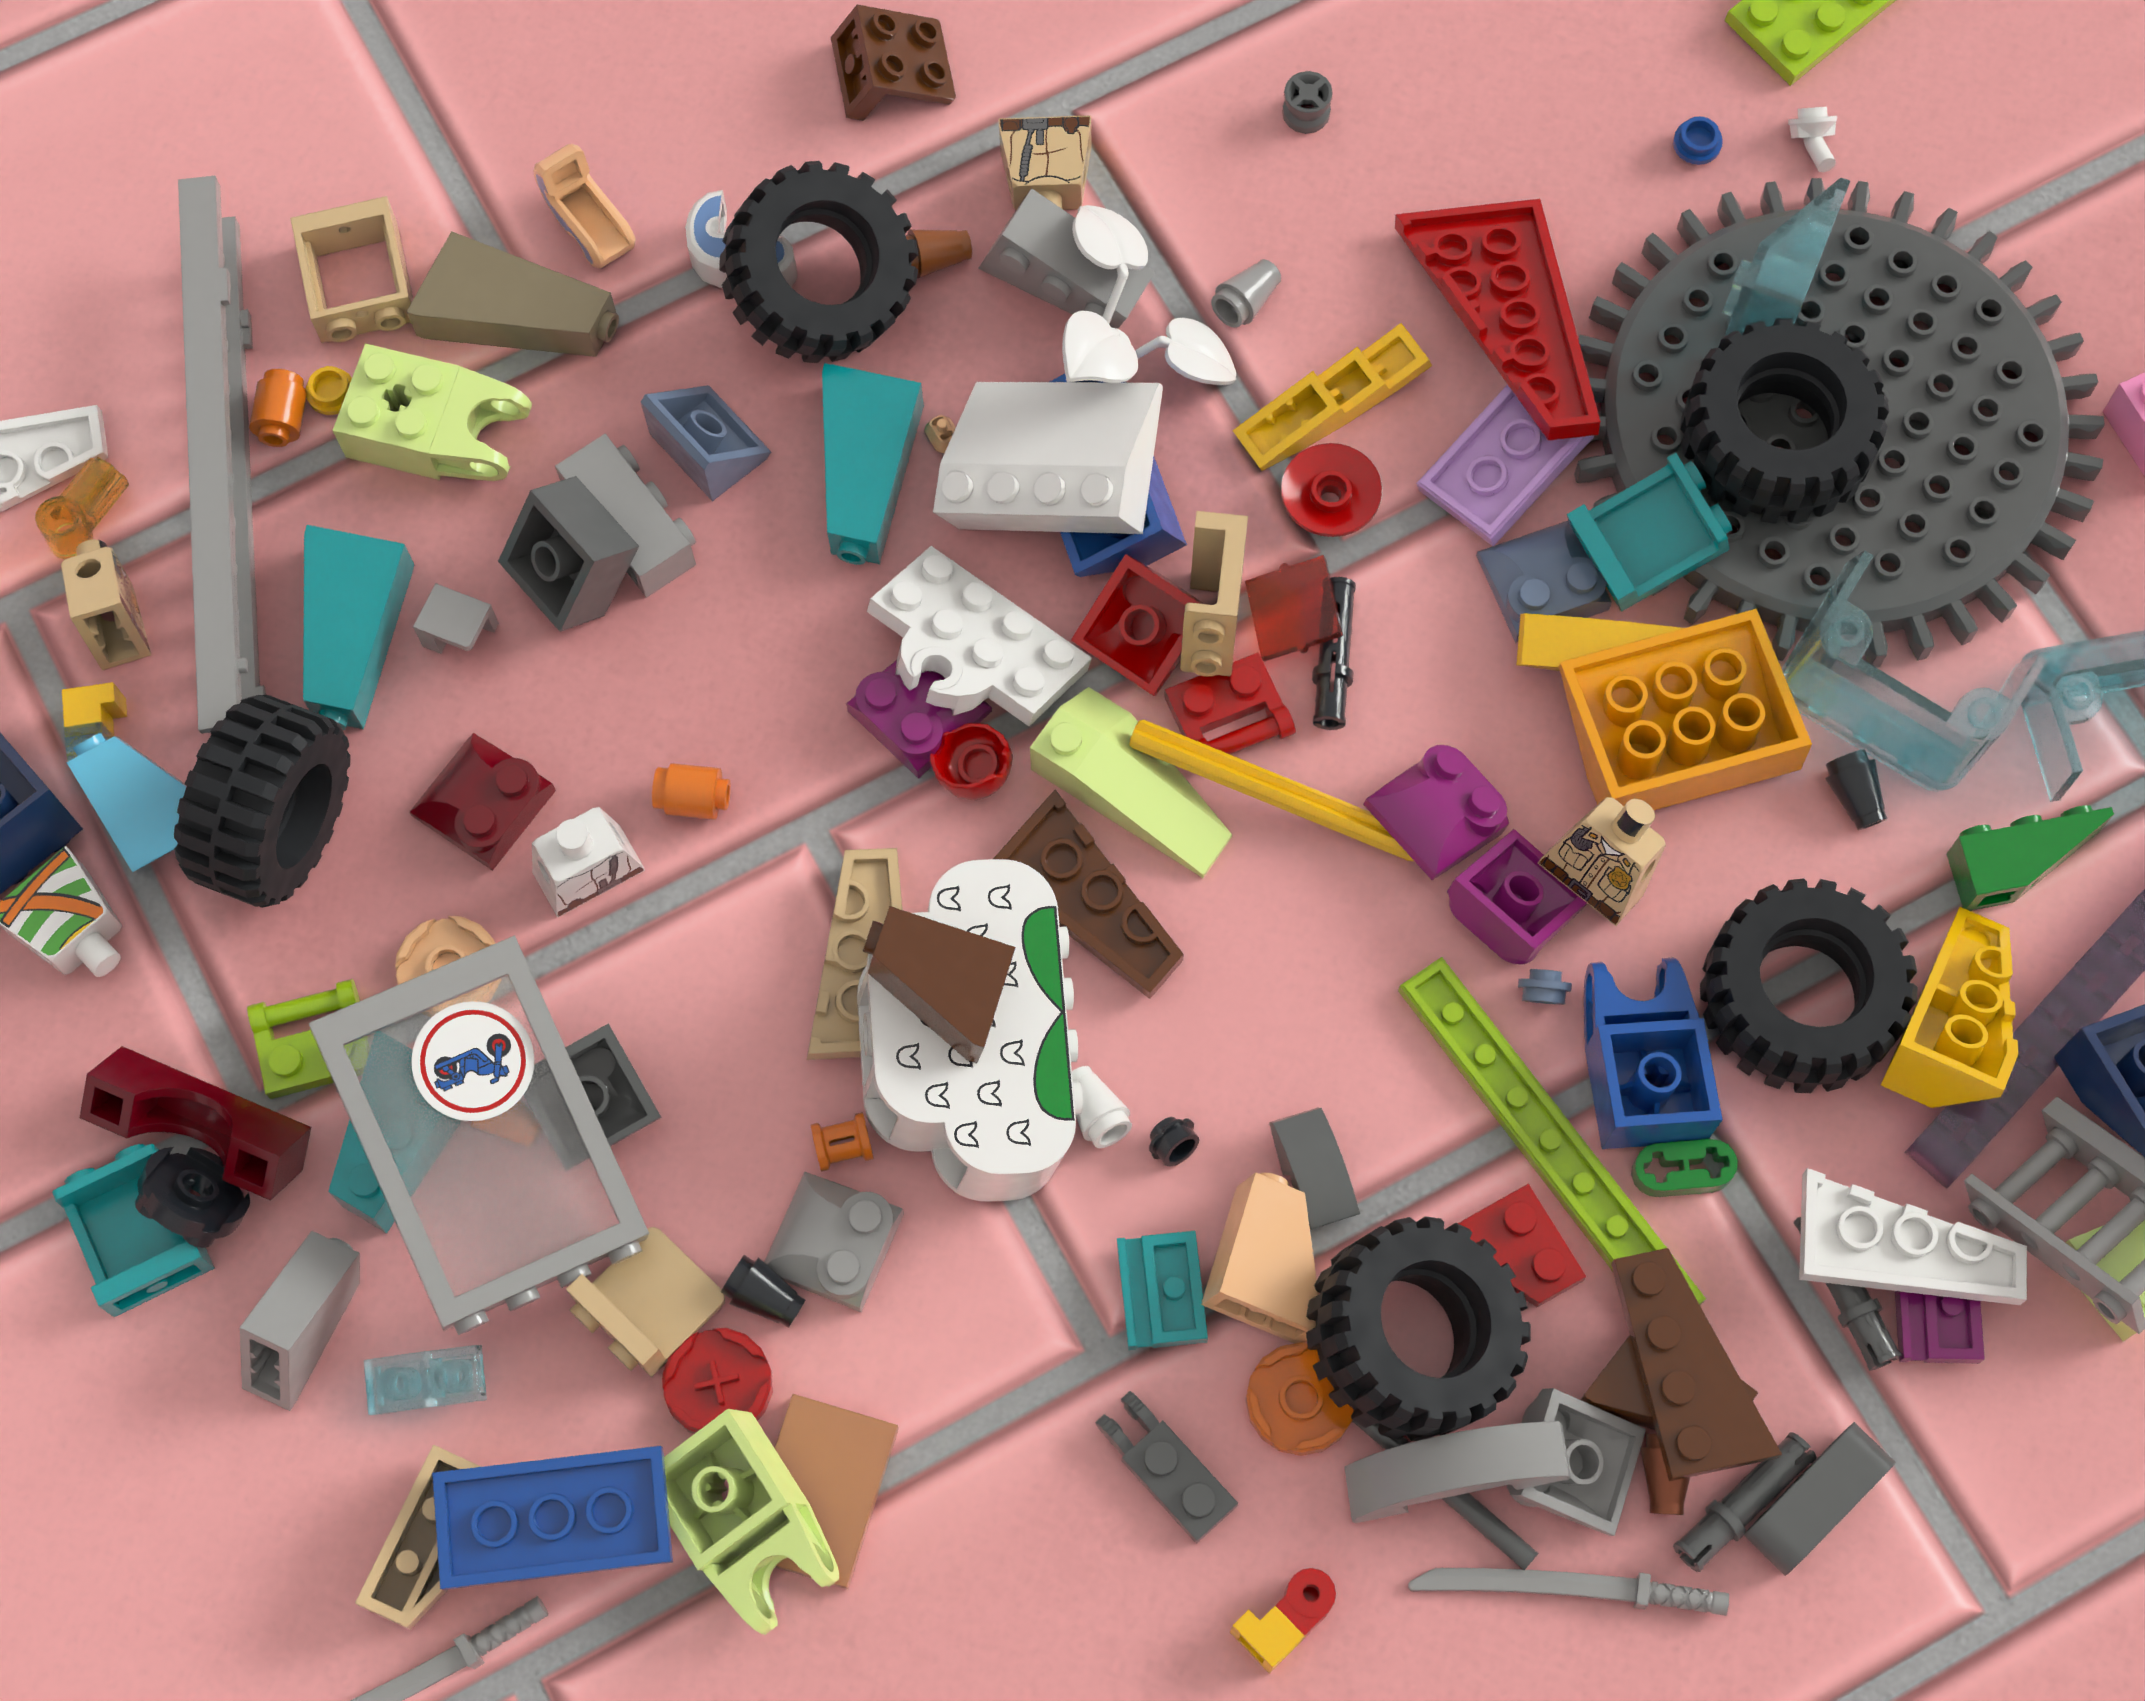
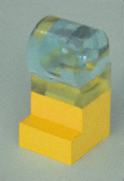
M114 682L62 689L67 761L77 757L73 747L94 735L102 733L105 740L114 736L113 719L127 717L126 697Z

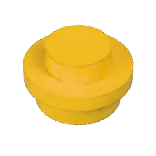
M333 366L321 367L314 371L306 385L307 400L310 406L318 413L324 415L339 414L352 380L351 375Z

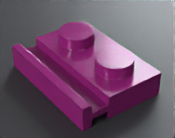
M1895 1291L1898 1350L1902 1354L1899 1362L1924 1361V1363L1979 1364L1985 1360L1981 1301Z

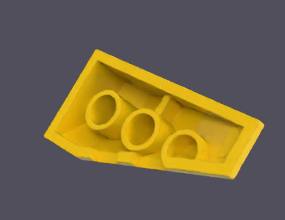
M1959 907L1914 1007L1911 1019L1894 1052L1881 1086L1930 1108L2001 1097L2018 1057V1040L2013 1039L2012 1022L2016 1016L2015 1002L2011 1001L2009 984L2013 975L2009 927Z

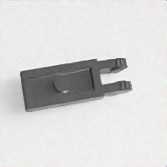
M1129 1391L1121 1399L1124 1409L1134 1420L1141 1424L1148 1434L1133 1446L1118 1423L1105 1414L1095 1422L1096 1426L1123 1456L1122 1462L1197 1544L1238 1506V1502L1163 1420L1159 1423L1147 1406L1134 1393Z

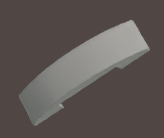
M1559 1421L1508 1424L1440 1435L1387 1449L1344 1467L1351 1518L1354 1523L1408 1513V1505L1511 1484L1516 1490L1571 1479L1563 1427Z

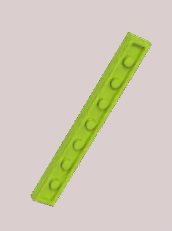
M1443 957L1399 986L1398 992L1612 1272L1611 1263L1614 1259L1667 1248ZM1674 1258L1699 1305H1701L1706 1300L1705 1296Z

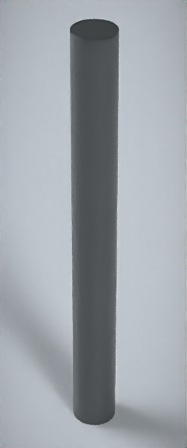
M1352 1421L1385 1450L1411 1443L1404 1436L1393 1439L1380 1435L1378 1432L1379 1423L1364 1428L1355 1421ZM1470 1493L1442 1498L1443 1501L1523 1570L1539 1554Z

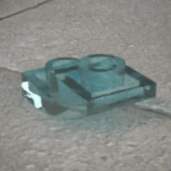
M482 1345L364 1360L368 1415H383L487 1400Z

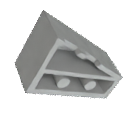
M1032 188L1009 219L978 268L1068 313L1074 314L1078 311H1091L1101 317L1117 280L1116 268L1105 269L1099 267L1087 259L1078 249L1072 231L1075 217ZM1146 265L1141 270L1128 268V278L1109 323L1111 328L1118 329L1127 319L1153 277L1155 271Z

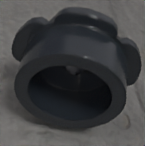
M1168 1117L1159 1122L1150 1134L1152 1141L1149 1145V1151L1152 1153V1157L1154 1159H1161L1166 1166H1175L1185 1161L1199 1144V1137L1193 1131L1194 1123L1189 1118L1182 1120Z

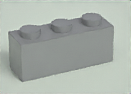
M605 433L555 466L560 481L577 476L639 545L627 573L646 598L696 565L691 548L696 543L692 532L681 518L672 521L664 510L668 506L664 496L652 481L647 484L642 482L636 474L640 468L625 445L616 448Z

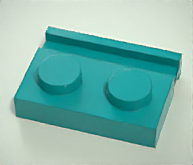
M1196 1231L1147 1235L1135 1239L1117 1238L1128 1351L1144 1347L1159 1348L1207 1343L1208 1334L1205 1308L1201 1305L1203 1291Z

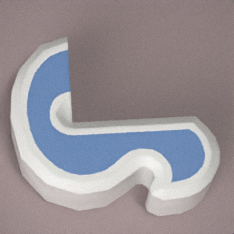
M723 190L709 192L694 203L688 214L685 226L687 247L693 269L704 282L722 288V284L727 278L726 273L719 270L720 254L726 246L722 242L727 222V207ZM779 236L776 242L777 263L784 279L792 287L798 275L793 247L784 236Z

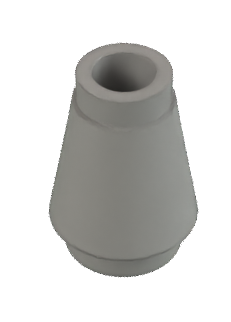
M1262 259L1257 264L1218 285L1215 295L1211 300L1216 316L1224 324L1233 328H1237L1241 324L1251 323L1276 286L1281 282L1280 271L1272 262Z

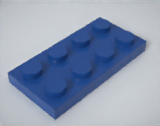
M662 1446L432 1473L440 1589L442 1590L673 1563L664 1451Z

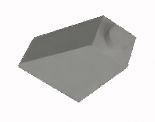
M311 1231L240 1326L242 1389L289 1411L295 1405L360 1284V1253L353 1250L349 1244L340 1239H329Z

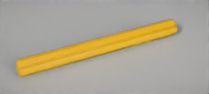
M1144 719L1139 720L1134 728L1129 745L1135 750L1407 861H1414L1370 811Z

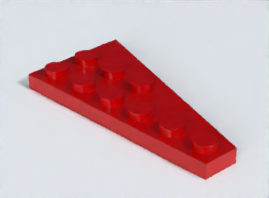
M1532 199L1396 214V231L1547 440L1599 435L1601 421L1541 200Z

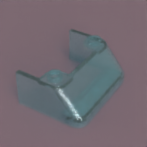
M1863 551L1845 564L1782 668L1783 674L1800 714L1859 750L1865 749L1869 756L1926 790L1938 792L1953 788L1962 781L2005 731L2047 660L2037 655L2016 664L1999 692L1990 688L1971 690L1959 699L1952 712L1947 711L1861 659L1872 641L1873 626L1868 615L1860 608L1848 602L1847 599L1873 558L1872 554Z
M2145 630L2035 649L2027 653L2017 666L2014 673V682L2050 802L2061 800L2083 772L2069 725L2081 724L2091 720L2102 706L2103 693L2145 686Z

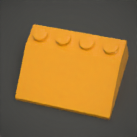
M1757 609L1565 660L1559 664L1585 772L1597 805L1606 797L1617 800L1623 806L1630 799H1641L1648 803L1653 810L1669 807L1799 771L1802 769L1812 746L1808 732Z

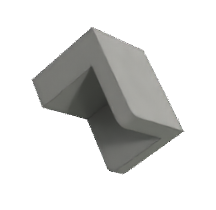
M435 583L413 628L424 648L441 654L446 644L470 651L481 630L485 629L495 632L499 622L491 604Z

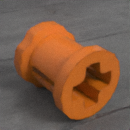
M863 1112L855 1114L854 1120L822 1127L819 1123L810 1124L821 1172L829 1170L830 1164L858 1157H863L865 1161L874 1159ZM855 1138L850 1142L830 1146L833 1142Z

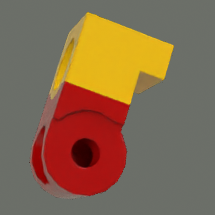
M1314 1568L1302 1569L1294 1574L1289 1581L1284 1597L1261 1620L1248 1609L1232 1625L1230 1633L1270 1674L1327 1616L1335 1603V1585L1329 1575L1322 1570Z

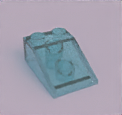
M1838 179L1760 242L1752 262L1742 259L1722 312L1731 316L1725 335L1732 331H1739L1743 335L1746 325L1757 321H1765L1766 327L1773 326L1776 318L1793 319V325L1795 324L1850 180Z

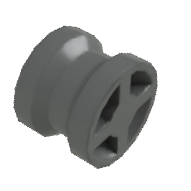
M1305 71L1293 75L1288 80L1284 90L1285 101L1282 112L1284 121L1291 129L1305 134L1315 133L1328 123L1333 92L1331 84L1326 77L1317 72ZM1301 105H1313L1314 107L1305 108L1301 107Z

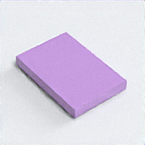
M1507 384L1416 484L1422 494L1490 545L1494 546L1594 436L1548 441Z

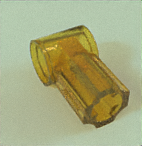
M90 457L60 496L49 498L38 507L35 514V522L50 551L56 557L65 560L77 556V546L84 541L93 539L92 531L129 486L126 477L117 471L112 464L99 457L96 459ZM71 525L64 531H58L63 526Z

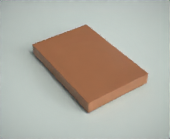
M792 1394L775 1450L808 1500L835 1558L839 1570V1580L832 1585L848 1589L899 1427L893 1423ZM789 1558L782 1560L776 1565V1568L811 1578L809 1574L800 1569Z

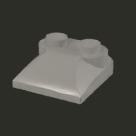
M804 1172L764 1263L785 1282L862 1312L903 1218L904 1211L902 1208L888 1203L886 1199L876 1193L859 1192Z
M1554 1388L1542 1389L1536 1399L1527 1407L1521 1423L1559 1421L1562 1424L1571 1479L1516 1490L1510 1484L1507 1485L1509 1493L1521 1505L1539 1507L1606 1535L1615 1536L1646 1429Z

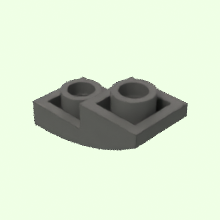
M1317 1107L1269 1122L1282 1174L1290 1176L1294 1189L1305 1193L1310 1230L1359 1215L1360 1211L1348 1171L1322 1108Z

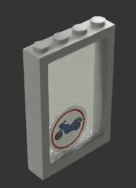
M515 935L309 1023L314 1040L443 1331L455 1327L458 1335L466 1333L487 1323L489 1319L486 1312L505 1303L510 1311L516 1310L539 1299L540 1295L537 1289L558 1280L561 1288L569 1286L581 1274L585 1277L592 1274L588 1265L606 1257H609L612 1265L642 1252L639 1242L647 1239L649 1231Z

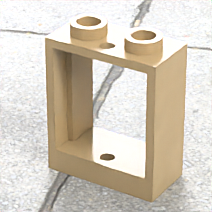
M387 196L290 218L310 319L321 343L328 341L344 342L359 334L376 330L392 331L401 328L404 324L411 323L407 310L413 301V295L397 220ZM386 241L396 293L327 309L317 256Z

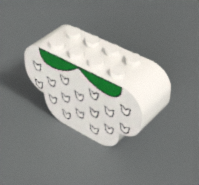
M971 860L954 866L938 880L929 900L928 912L913 914L1016 947L979 1061L974 1063L962 1057L869 975L868 970L873 955L868 954L867 965L862 972L857 989L863 1102L869 1123L886 1142L907 1151H931L936 1171L944 1183L954 1192L976 1201H1011L1023 1199L1036 1193L1050 1180L1072 1143L1076 1128V1114H1081L1083 1109L1082 1086L1080 1082H1073L1071 1062H1077L1078 1036L1075 1029H1068L1067 1010L1073 1009L1074 989L1072 979L1064 978L1062 959H1067L1069 956V933L1067 927H1059L1058 906L1054 892L1045 878L1036 870L1014 860Z

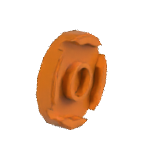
M1300 1342L1280 1346L1264 1356L1250 1376L1245 1399L1249 1420L1261 1439L1278 1451L1299 1456L1323 1452L1338 1442L1352 1423L1351 1415L1354 1412V1409L1348 1404L1339 1408L1328 1396L1334 1388L1327 1377L1319 1381L1313 1365L1320 1361L1317 1349L1309 1350L1307 1343Z

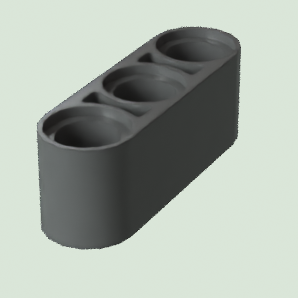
M1853 1422L1754 1522L1744 1536L1786 1576L1885 1476L1896 1462Z

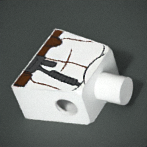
M600 807L592 808L574 819L562 822L559 827L536 838L532 842V873L557 918L645 871L621 826Z

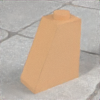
M1266 1172L1254 1173L1236 1187L1201 1305L1292 1343H1304L1307 1341L1306 1332L1316 1327V1321L1309 1320L1306 1317L1309 1300L1319 1295L1314 1286L1317 1278L1305 1193L1290 1187L1289 1182L1279 1175Z

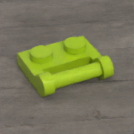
M353 979L336 983V989L266 1006L265 1002H261L247 1007L264 1090L270 1099L333 1083L311 1030L275 1039L273 1026L343 1009L359 1002L358 991ZM367 1036L344 1045L357 1077L363 1075L370 1052Z

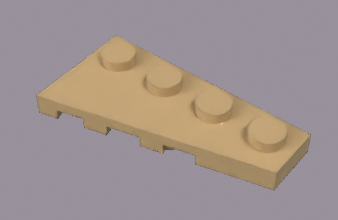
M897 848L845 850L806 1060L861 1057L857 989L862 972L867 965L868 953L863 952L873 920L884 924L889 906L903 910Z

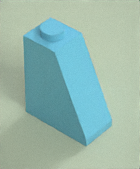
M99 733L73 747L77 757L66 763L131 871H137L173 851L178 844L174 839V827L179 820L177 809L179 800L183 798L187 785L119 737L113 736L105 740L102 733Z

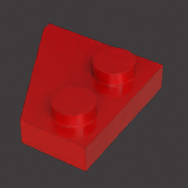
M1529 1183L1458 1223L1472 1231L1470 1237L1472 1241L1477 1243L1485 1239L1497 1250L1493 1258L1500 1266L1508 1263L1516 1275L1515 1278L1510 1280L1515 1292H1524L1526 1301L1536 1307L1578 1285L1586 1278L1585 1273Z

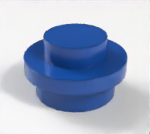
M1701 116L1690 118L1677 128L1673 139V146L1677 155L1682 160L1696 165L1707 164L1713 161L1719 155L1723 144L1722 134L1717 124L1711 119Z

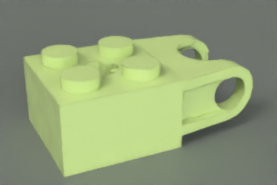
M365 343L332 431L346 458L440 480L441 476L498 481L503 480L508 475L511 466L508 464L507 457L493 450L485 443L476 440L477 436L485 426L492 422L527 418L532 402L515 387L459 365Z
M733 1409L725 1410L664 1457L671 1528L697 1570H702L739 1616L754 1630L766 1635L778 1626L774 1602L769 1592V1580L773 1569L782 1560L789 1558L794 1561L800 1569L809 1574L821 1587H830L839 1580L837 1563L808 1500L752 1412ZM727 1480L729 1492L727 1498L723 1500L722 1493L728 1490L724 1485V1482Z

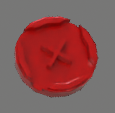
M726 1327L712 1328L713 1330H705L701 1333L696 1332L686 1339L668 1358L662 1373L664 1399L672 1417L689 1433L695 1434L727 1409L752 1412L757 1421L765 1413L773 1393L772 1370L762 1348L746 1334Z

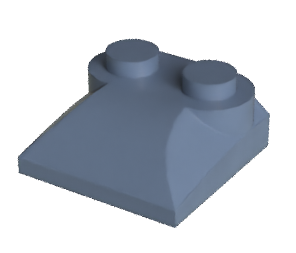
M1569 521L1477 552V559L1515 643L1518 642L1520 614L1529 613L1588 618L1610 609L1612 601L1606 590L1607 583L1586 554L1570 527Z

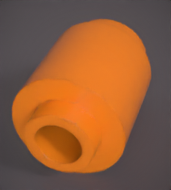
M270 369L264 373L263 379L257 382L249 429L258 437L261 443L272 447H284L288 443L299 439L307 391L303 387L304 380L299 374L285 369Z
M670 763L668 768L657 767L652 786V806L656 809H664L666 815L716 820L719 810L728 809L731 791L730 779H722L721 768L675 763Z

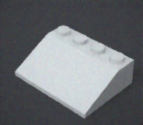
M976 382L940 463L933 513L956 528L966 530L1143 534L1163 385L1160 383Z

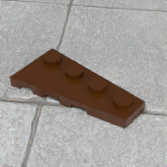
M1056 789L993 858L1021 862L1040 873L1049 883L1056 897L1059 927H1067L1069 936L1149 999L1182 963L1184 958L1183 952L1144 902L1139 901L1126 884V879L1116 866L1107 860L1095 844V840L1082 823L1079 824L1066 807V802Z
M1665 1248L1614 1259L1611 1266L1669 1481L1773 1460L1782 1456L1779 1447L1670 1250Z

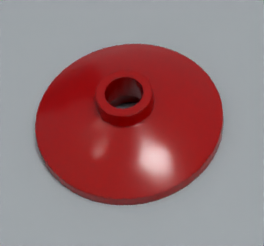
M1324 443L1303 450L1291 460L1283 474L1281 497L1288 515L1301 528L1320 536L1340 537L1360 530L1372 520L1381 502L1382 482L1375 465L1362 452L1343 444ZM1325 493H1334L1339 497V500L1337 502H1327L1321 496Z

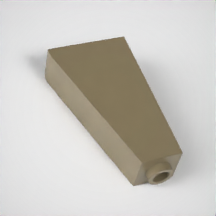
M452 231L407 310L416 336L424 339L593 357L597 356L604 341L610 342L619 323V316L616 313L611 292Z

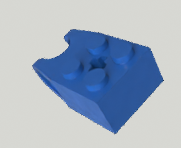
M1674 957L1662 958L1661 964L1657 966L1654 998L1647 1001L1633 1000L1622 994L1603 962L1588 964L1584 980L1585 1054L1601 1148L1643 1147L1656 1143L1710 1139L1723 1120L1704 1018H1699L1685 973L1679 961Z

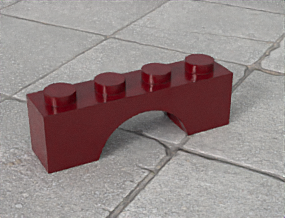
M123 1046L87 1073L79 1117L126 1139L153 1132L176 1133L197 1139L211 1147L220 1156L224 1164L222 1180L270 1201L303 1171L311 1127Z

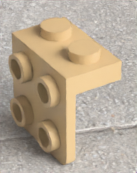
M656 1227L648 1228L649 1235L647 1239L639 1242L642 1252L617 1264H611L593 1283L581 1274L566 1288L567 1292L576 1302L570 1309L571 1313L591 1333H594L601 1327L614 1340L608 1349L630 1371L639 1365L651 1378L667 1363L668 1358L684 1341L696 1333L725 1303V1295L721 1293L722 1289Z

